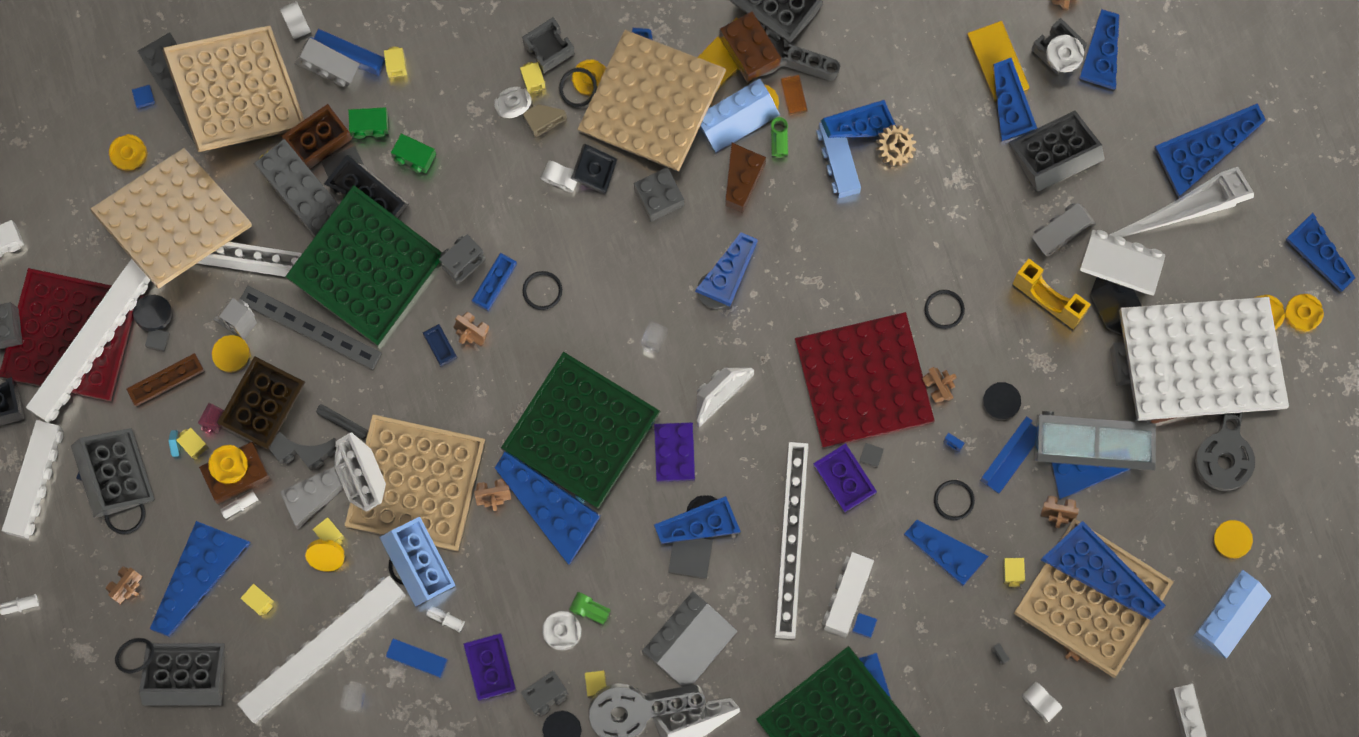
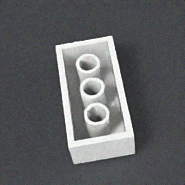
M853 552L850 557L846 556L842 567L845 573L844 575H839L835 586L838 592H833L829 602V607H832L831 611H826L822 625H825L824 631L846 639L874 560Z

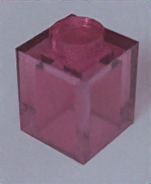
M208 403L198 421V424L202 427L201 430L209 435L212 432L218 435L221 427L217 422L224 410Z

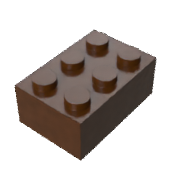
M753 11L720 28L719 38L747 83L780 66L781 56Z
M326 104L282 135V138L287 141L309 169L352 140L350 132L329 104Z
M253 442L239 448L247 458L248 468L241 480L235 483L224 484L218 482L211 475L208 463L199 467L213 499L218 505L271 480Z

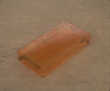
M795 75L781 78L789 115L807 112L800 76Z

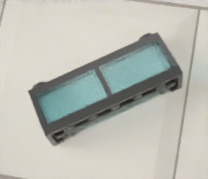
M1042 411V415L1037 414L1034 461L1155 470L1156 424L1151 423V420L1129 422L1054 416V412Z

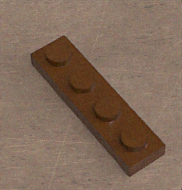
M194 353L126 388L133 404L137 407L204 372V369Z

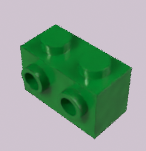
M386 107L348 109L351 137L362 139L365 136L380 138L384 137V135H389L388 111Z
M401 133L391 151V155L394 158V162L400 165L406 164L414 172L426 174L436 156V151L434 148Z

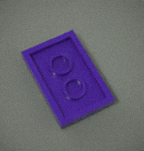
M693 422L654 424L656 481H695Z
M846 443L813 463V466L844 513L877 493Z
M501 633L463 643L478 701L516 691Z

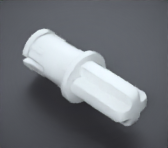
M251 490L238 499L236 497L235 501L224 506L220 511L223 517L227 519L241 510L244 511V508L258 501V498L254 491Z
M34 594L20 599L16 597V600L1 603L0 614L5 615L16 611L22 612L24 609L39 606L37 595Z
M430 606L426 613L428 617L442 623L441 626L446 625L459 633L465 624V621L450 615V612L446 613L434 606Z

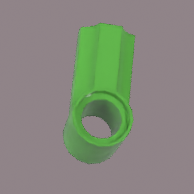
M777 117L771 122L772 156L776 157L788 156V123L782 117ZM776 124H782L784 126V129L782 131L775 130L774 126Z
M577 592L569 608L571 612L582 617L586 616L602 625L606 622L611 609L594 602L592 598L580 592Z

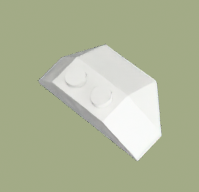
M724 368L721 371L717 370L711 376L712 380L708 384L704 383L698 388V427L702 426L754 375L752 368Z
M348 433L336 441L335 447L337 448L334 467L349 502L362 508L364 511H369L382 503L386 483L371 448L353 433Z

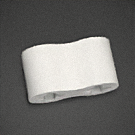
M297 1L280 8L294 40L311 33Z
M554 161L547 162L540 177L544 182L568 192H573L577 184L576 181L571 179L574 170Z
M1034 682L1022 694V698L1047 722L1062 709L1061 705L1037 682Z

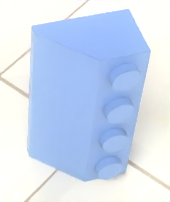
M759 78L709 108L699 128L714 152L718 153L731 145V143L740 140L777 118L780 114L768 90Z
M420 517L379 537L415 607L456 586Z
M1244 570L1240 571L1194 636L1224 658H1227L1271 595L1258 580Z

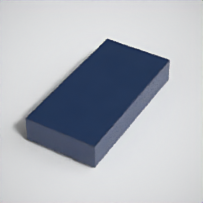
M440 324L423 332L440 367L457 358Z

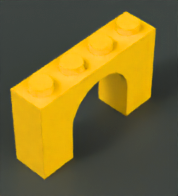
M1028 258L1017 272L1012 285L1074 330L1086 315L1091 304L1077 293L1072 298H1067L1056 292L1042 278L1044 269Z

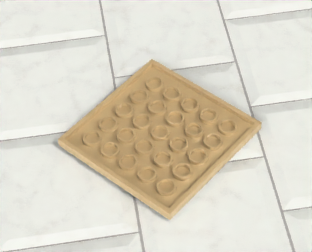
M270 25L163 48L162 51L198 152L286 133L304 121Z
M624 30L577 130L679 171L726 69Z
M185 148L179 150L90 208L92 214L158 289L252 227L250 220Z
M372 415L365 444L371 448L385 480L382 503L369 511H364L362 508L350 503L345 527L384 535L420 517L435 547L458 552L485 439Z
M1074 518L1060 541L1081 522ZM1093 531L1163 601L1174 581ZM1045 563L1014 612L1015 615L1113 678L1119 673L1150 622L1148 618Z

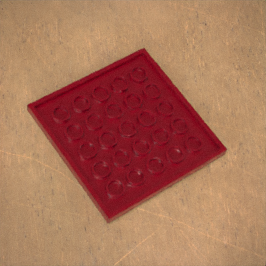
M28 268L17 306L19 308L23 344L6 347L0 368V378L8 379L12 377L15 382L41 387L112 285ZM133 309L129 310L125 315L124 323L116 328L114 337L111 341L106 342L102 354L94 359L92 368L88 373H84L80 385L72 390V394L111 402L134 317Z
M906 312L795 338L822 449L935 422L927 389L922 379L923 374Z

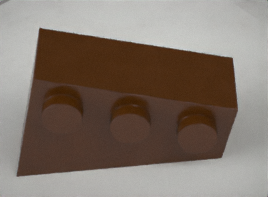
M731 143L726 206L743 213L764 169L766 157L734 143Z

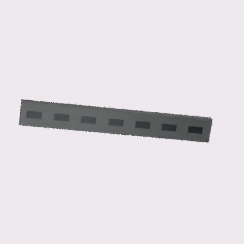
M248 285L240 298L249 305L250 309L371 370L374 369L382 354L380 351Z

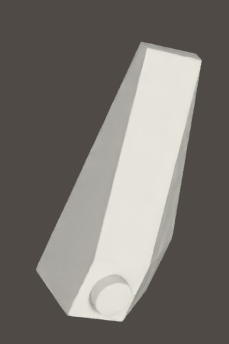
M732 698L708 701L706 705L698 709L655 716L653 720L660 737H704L739 713L740 708Z

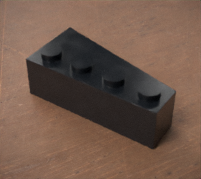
M346 155L324 183L343 194H347L354 185L396 218L409 205L405 199L352 155Z
M12 377L0 384V426L25 419L18 384Z

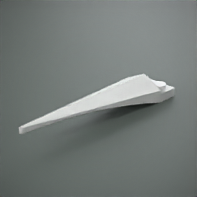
M1239 167L1220 172L1178 200L1110 235L1113 237H1125L1236 206V203L1254 198V192Z

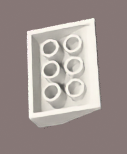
M1092 230L1080 271L1154 296L1165 254L1158 249L1145 248L1137 242H1128L1120 236L1113 237L1103 230Z

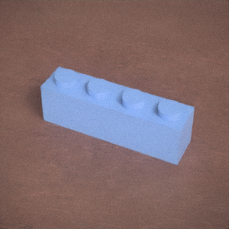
M819 123L816 134L818 141L822 140L823 147L821 152L823 158H827L828 161L826 169L828 176L832 175L833 182L831 187L833 193H837L838 199L860 193L861 186L847 137L828 138L822 123Z

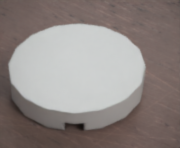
M1060 35L1052 39L1047 46V62L1057 71L1071 72L1077 69L1083 61V45L1075 37Z
M516 86L502 91L499 94L500 97L494 101V107L498 115L503 118H513L528 110L532 98L527 89H521V87Z
M558 611L552 613L545 620L542 633L544 640L550 647L564 651L571 649L578 643L582 629L579 620L569 612Z

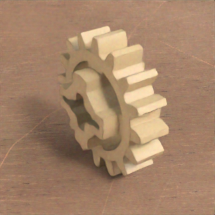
M892 125L890 128H884V133L878 134L881 139L876 140V143L879 144L876 150L881 152L878 157H884L883 162H889V166H894L895 164L896 166H901L902 163H908V158L914 157L911 151H916L912 147L916 141L911 140L914 135L908 134L909 129H903L902 125L897 127Z

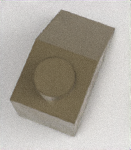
M540 104L536 106L531 105L522 114L525 123L534 137L567 119L564 110Z

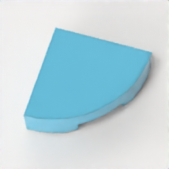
M172 430L169 435L168 441L172 457L179 456L180 452L179 443L176 441L179 438L178 430Z

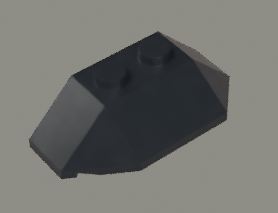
M1096 277L1090 295L1106 328L1123 335L1119 314L1120 308L1139 307L1142 305L1134 289Z

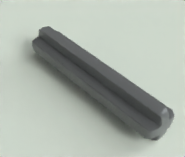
M323 404L318 406L316 410L318 415L363 440L367 437V429Z

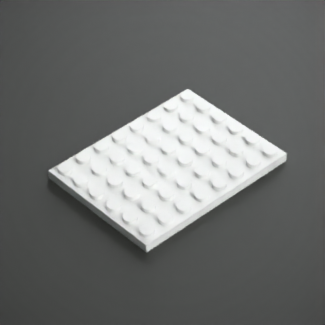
M1269 297L1120 308L1119 314L1137 421L1278 410L1289 407Z

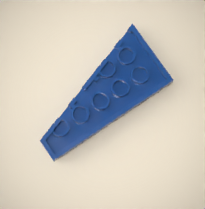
M1258 103L1154 147L1178 198L1265 122L1266 119Z
M507 451L504 452L495 466L496 471L506 484L509 485V488L568 565L571 564L601 515Z
M196 521L150 629L169 637L192 608L194 609L199 600L221 578L233 561L235 562L239 554L248 547L250 542Z
M1084 521L1078 524L1041 558V561L1149 620H1152L1166 606Z

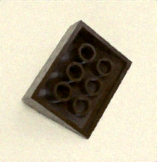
M254 356L217 424L222 429L240 438L269 449L301 392L305 381Z

